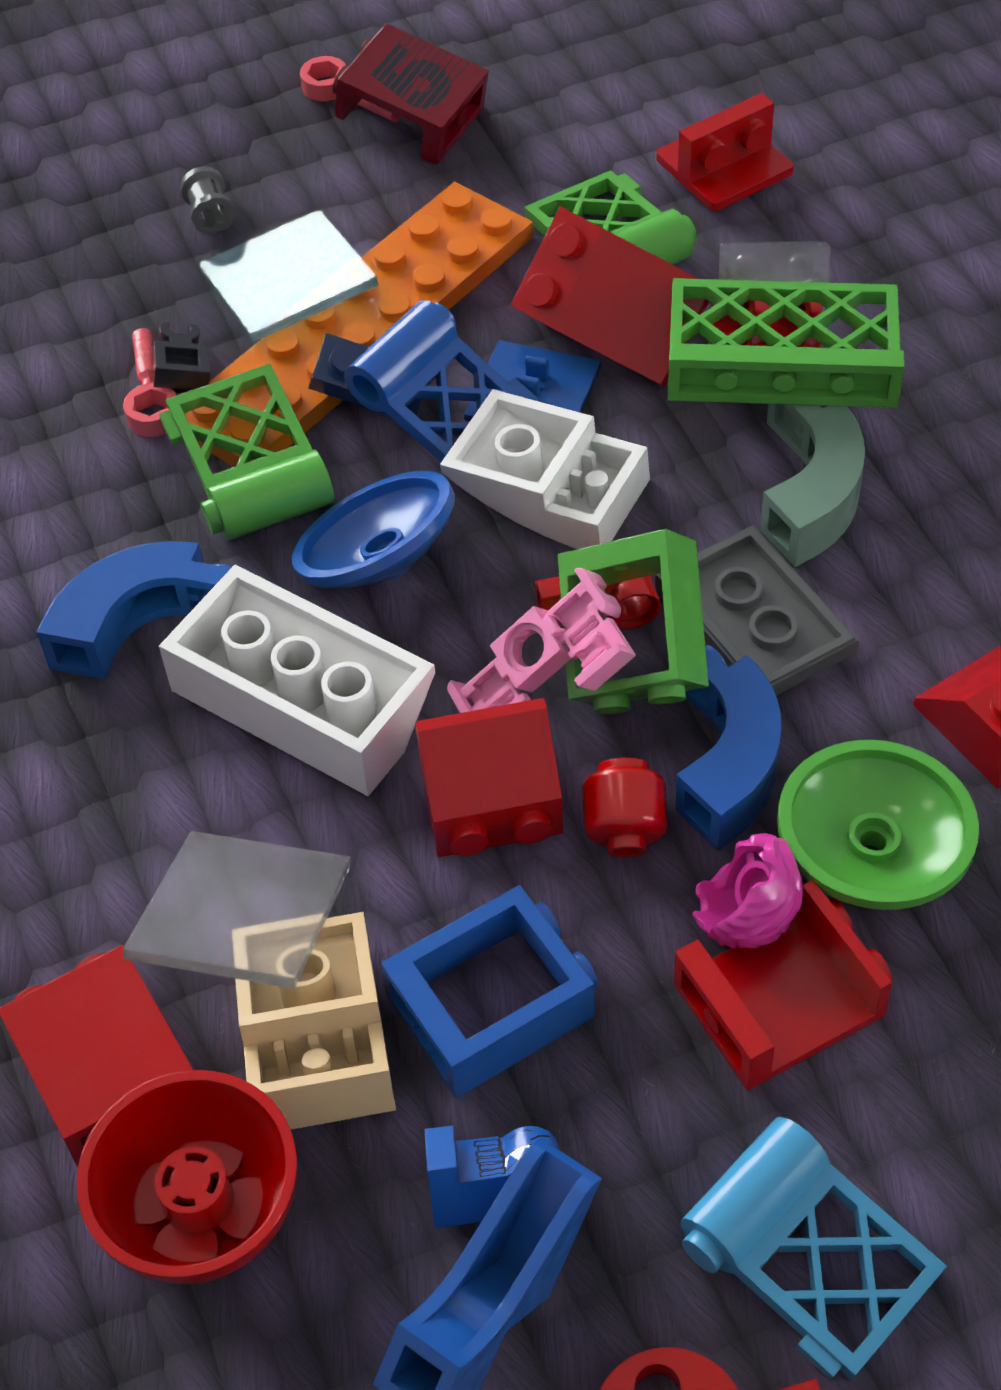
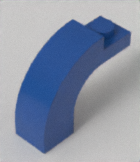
M165 541L138 545L121 550L95 562L75 576L58 593L36 632L49 669L105 679L120 646L131 633L144 624L162 617L187 616L232 566L204 563L199 543L185 541Z
M706 645L709 687L685 692L686 698L710 719L721 737L712 749L677 774L675 811L719 851L743 833L757 819L766 806L776 780L782 727L777 697L772 685L760 667L748 655L727 667L720 653L713 647ZM667 652V670H669L668 652Z

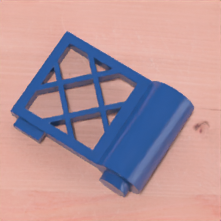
M422 300L416 303L345 369L344 379L351 394L362 405L375 412L384 411L437 460L442 462L453 446V436H460L469 424L451 422L449 400L476 401V409L478 411L492 389L538 401V398L515 377L509 382L506 381L457 337L455 319L445 306ZM455 359L473 375L474 388L447 386L446 368ZM436 379L437 386H428ZM415 398L437 399L440 422L422 421L407 406Z

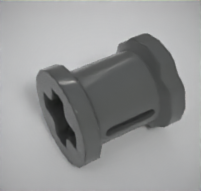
M202 166L192 169L186 173L180 184L183 199L187 204L191 205L189 214L195 229L203 234L211 235L228 229L236 216L230 198L224 195L226 189L224 178L218 170L212 167Z

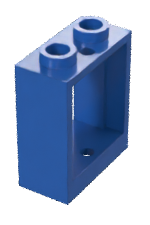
M521 885L514 887L381 962L387 998L455 1098L460 1097L595 1017L594 988L598 986V979L593 967L580 951L574 953L569 951L560 939L561 930L551 910L543 902L535 905ZM520 931L560 986L466 1039L430 988L428 982Z

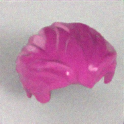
M768 833L751 835L750 839L737 842L734 859L724 865L711 881L703 880L697 884L696 895L700 899L701 911H694L692 915L708 938L715 940L720 946L727 945L730 948L738 947L741 949L747 947L759 948L777 940L781 933H786L791 921L801 908L803 897L801 875L788 842L783 838H777Z

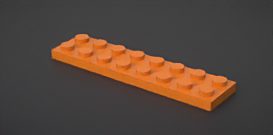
M454 181L220 372L209 384L270 363L304 433H306L343 401L308 389L326 333L370 347L419 301L427 300L442 304L448 310L451 309L533 238V221ZM263 385L243 392L238 403L264 412L271 396L266 386ZM203 406L184 414L188 423L211 430L220 411ZM276 410L274 416L281 418L278 410ZM231 415L222 434L248 443L257 424ZM267 428L258 447L278 452L290 447L293 441L290 435ZM197 440L199 446L202 447L204 442ZM216 446L212 452L213 455L233 467H236L241 457L239 454Z

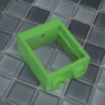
M662 529L558 554L561 599L581 582L574 571L576 568H583L599 574L606 585L661 573L669 670L612 681L611 677L596 691L577 685L574 679L581 674L584 668L581 667L582 662L579 658L576 661L570 659L566 663L569 700L593 705V711L596 714H618L630 711L631 701L648 698V703L651 704L678 703L686 700L685 691L709 687L696 540L668 529Z

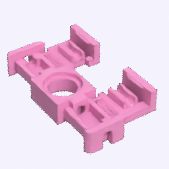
M583 568L574 569L581 580L575 588L549 611L535 606L528 610L490 644L496 658L467 684L450 680L447 690L459 712L464 713L529 701L531 699L528 694L523 692L520 694V692L523 690L533 693L570 659L576 661L579 658L582 662L581 667L584 668L581 674L574 679L577 685L596 691L636 656L635 652L612 618H606L608 615L618 618L621 614V607L615 597L602 591L607 586L602 577ZM539 633L544 642L543 654L537 663L527 666L522 657L524 643L528 637Z

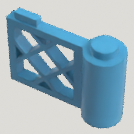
M784 1117L775 1118L681 1220V1228L686 1236L682 1241V1246L689 1257L709 1273L714 1274L720 1269L737 1276L803 1337L796 1346V1349L829 1380L840 1370L851 1381L947 1267L946 1264L833 1167L822 1146L807 1130ZM829 1192L854 1213L856 1237L818 1238L815 1208ZM804 1222L805 1238H789ZM868 1226L880 1237H870ZM858 1251L863 1290H823L819 1252ZM871 1251H897L921 1273L908 1289H876ZM776 1252H807L811 1290L784 1291L761 1269ZM878 1303H895L880 1321ZM812 1304L814 1318L800 1305ZM825 1304L865 1305L868 1336L854 1353L828 1331Z

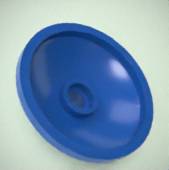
M433 471L406 472L370 484L335 504L304 532L294 548L292 565L303 582L324 589L365 587L398 578L424 556L444 530L454 506V491L445 476Z

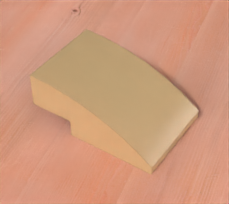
M364 912L232 935L238 1020L244 1046L246 1081L263 1091L273 1100L287 1120L290 1129L395 1111L394 1093Z

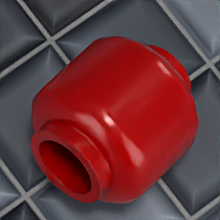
M625 757L605 760L599 763L597 772L589 775L583 783L582 798L585 834L592 842L606 846L608 855L619 858L644 855L647 852L646 845L660 840L668 829L666 784L658 772L649 769L646 761Z

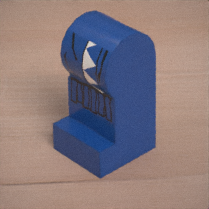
M453 1126L424 1129L434 1228L482 1222L529 1146L542 1138L560 1150L556 1137L543 1128L524 1126L512 1130L502 1138L496 1136L455 1141Z

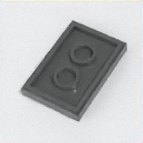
M754 525L697 553L705 646L708 645L716 649L723 657L727 667L748 655L766 675L777 696L857 653L859 640ZM661 573L656 574L655 587L663 595Z

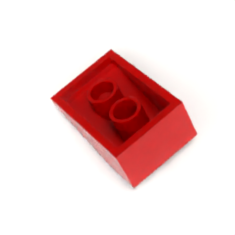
M560 206L510 306L650 380L666 386L669 378L673 278H699ZM683 299V303L699 315L704 313L710 302L707 299Z

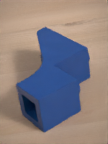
M542 1138L530 1145L451 1271L422 1305L398 1323L372 1385L379 1390H481L506 1332L549 1298L602 1178Z

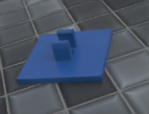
M498 340L488 362L506 381L509 382L515 377L538 398L539 402L579 413L583 411L601 368L600 360ZM476 401L469 402L464 412V420L471 421L476 414Z

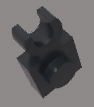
M162 322L159 325L158 340L153 341V387L172 388L175 392L185 393L209 385L211 370L208 344H199V327L190 324L189 333L177 334L170 331L169 322Z

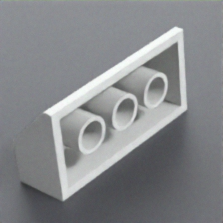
M234 565L159 645L171 691L366 796L372 793L404 754L413 732L415 721L418 719L435 675L434 664L237 565Z

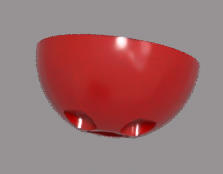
M188 1070L170 1073L147 1081L116 1101L99 1119L85 1143L78 1165L76 1180L77 1198L83 1220L101 1249L122 1267L140 1277L177 1285L198 1284L222 1278L237 1271L256 1258L276 1236L289 1213L294 1198L298 1169L293 1135L287 1120L273 1100L253 1084L236 1076L216 1071ZM184 1204H195V1206H184Z

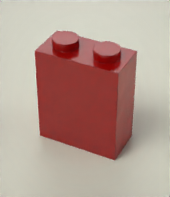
M123 945L106 953H98L87 957L75 969L44 985H36L23 990L13 1001L0 1007V1016L77 1168L81 1153L92 1129L116 1101L147 1081L170 1073L193 1070Z

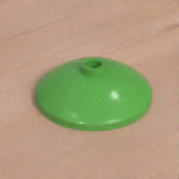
M848 741L832 745L814 753L805 759L790 775L782 790L778 806V834L780 838L788 842L800 874L808 882L811 880L815 881L827 895L842 902L869 909L897 910L911 908L933 901L944 895L966 874L973 861L978 844L979 821L977 811L969 792L956 775L945 765L926 753L889 741ZM864 846H874L879 850H871Z

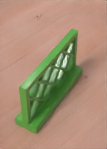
M673 278L668 400L898 408L904 373V350H900L897 285ZM683 299H707L714 306L699 315L685 305ZM747 301H763L770 308L756 317L741 305ZM804 302H816L827 308V310L812 318L799 309L798 306ZM860 304L885 305V311L871 320L854 308ZM726 315L742 325V327L728 336L712 325ZM783 316L799 327L785 338L769 327ZM841 318L856 330L844 339H841L826 327ZM700 334L712 344L683 343ZM756 335L769 346L741 344ZM813 337L826 348L798 346ZM870 339L884 350L855 348Z

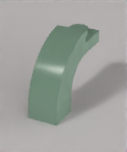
M768 404L767 425L806 464V467L795 476L763 492L760 531L794 567L814 558L833 545L851 524L857 510L864 467L865 446L861 428L847 406H826L822 409L820 405Z

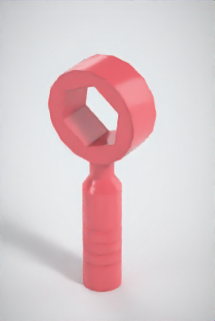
M320 56L305 62L300 69L301 87L304 95L315 101L335 100L336 94L332 90L333 83L338 71L343 66H346V64L339 58L332 56ZM330 76L332 77L331 79H326V80H321V81H317V80H316V79L325 78V77H330ZM361 99L357 104L392 122H397L401 118V116L364 99Z
M140 328L134 331L132 339L137 379L142 385L137 386L127 394L124 399L123 409L129 428L134 433L144 437H158L167 434L159 416V413L167 411L165 399L177 395L172 388L153 387L152 351L154 335L151 330ZM154 404L165 407V409L151 416L139 412Z

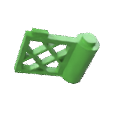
M611 170L524 207L525 218L533 221V227L543 236L546 235L554 217L549 216L556 214L560 206L582 218L584 214L606 215L605 221H588L672 265L690 258L693 254L694 244L697 241L696 229L688 216L681 215L675 209L661 212L641 196V186L627 174L624 173L617 176ZM608 191L615 196L614 200L591 199ZM619 216L641 218L634 222L617 221Z
M270 363L165 399L167 411L159 413L160 420L172 446L183 442L209 500L200 502V506L207 527L212 535L221 532L226 541H231L335 502L334 490L324 462L319 453L312 449ZM263 385L266 386L271 396L264 412L238 403L243 392ZM203 406L220 411L211 430L188 423L184 413ZM276 410H278L281 418L274 416ZM231 415L257 424L248 443L222 434ZM267 428L290 435L295 445L278 452L258 447ZM197 440L204 442L202 448H200ZM215 446L241 455L236 467L213 475L207 461Z

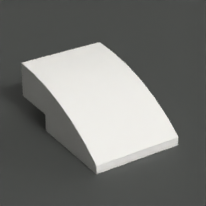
M492 389L440 463L441 473L490 508L518 524L575 549L611 542L650 480L647 447L596 433L594 416Z

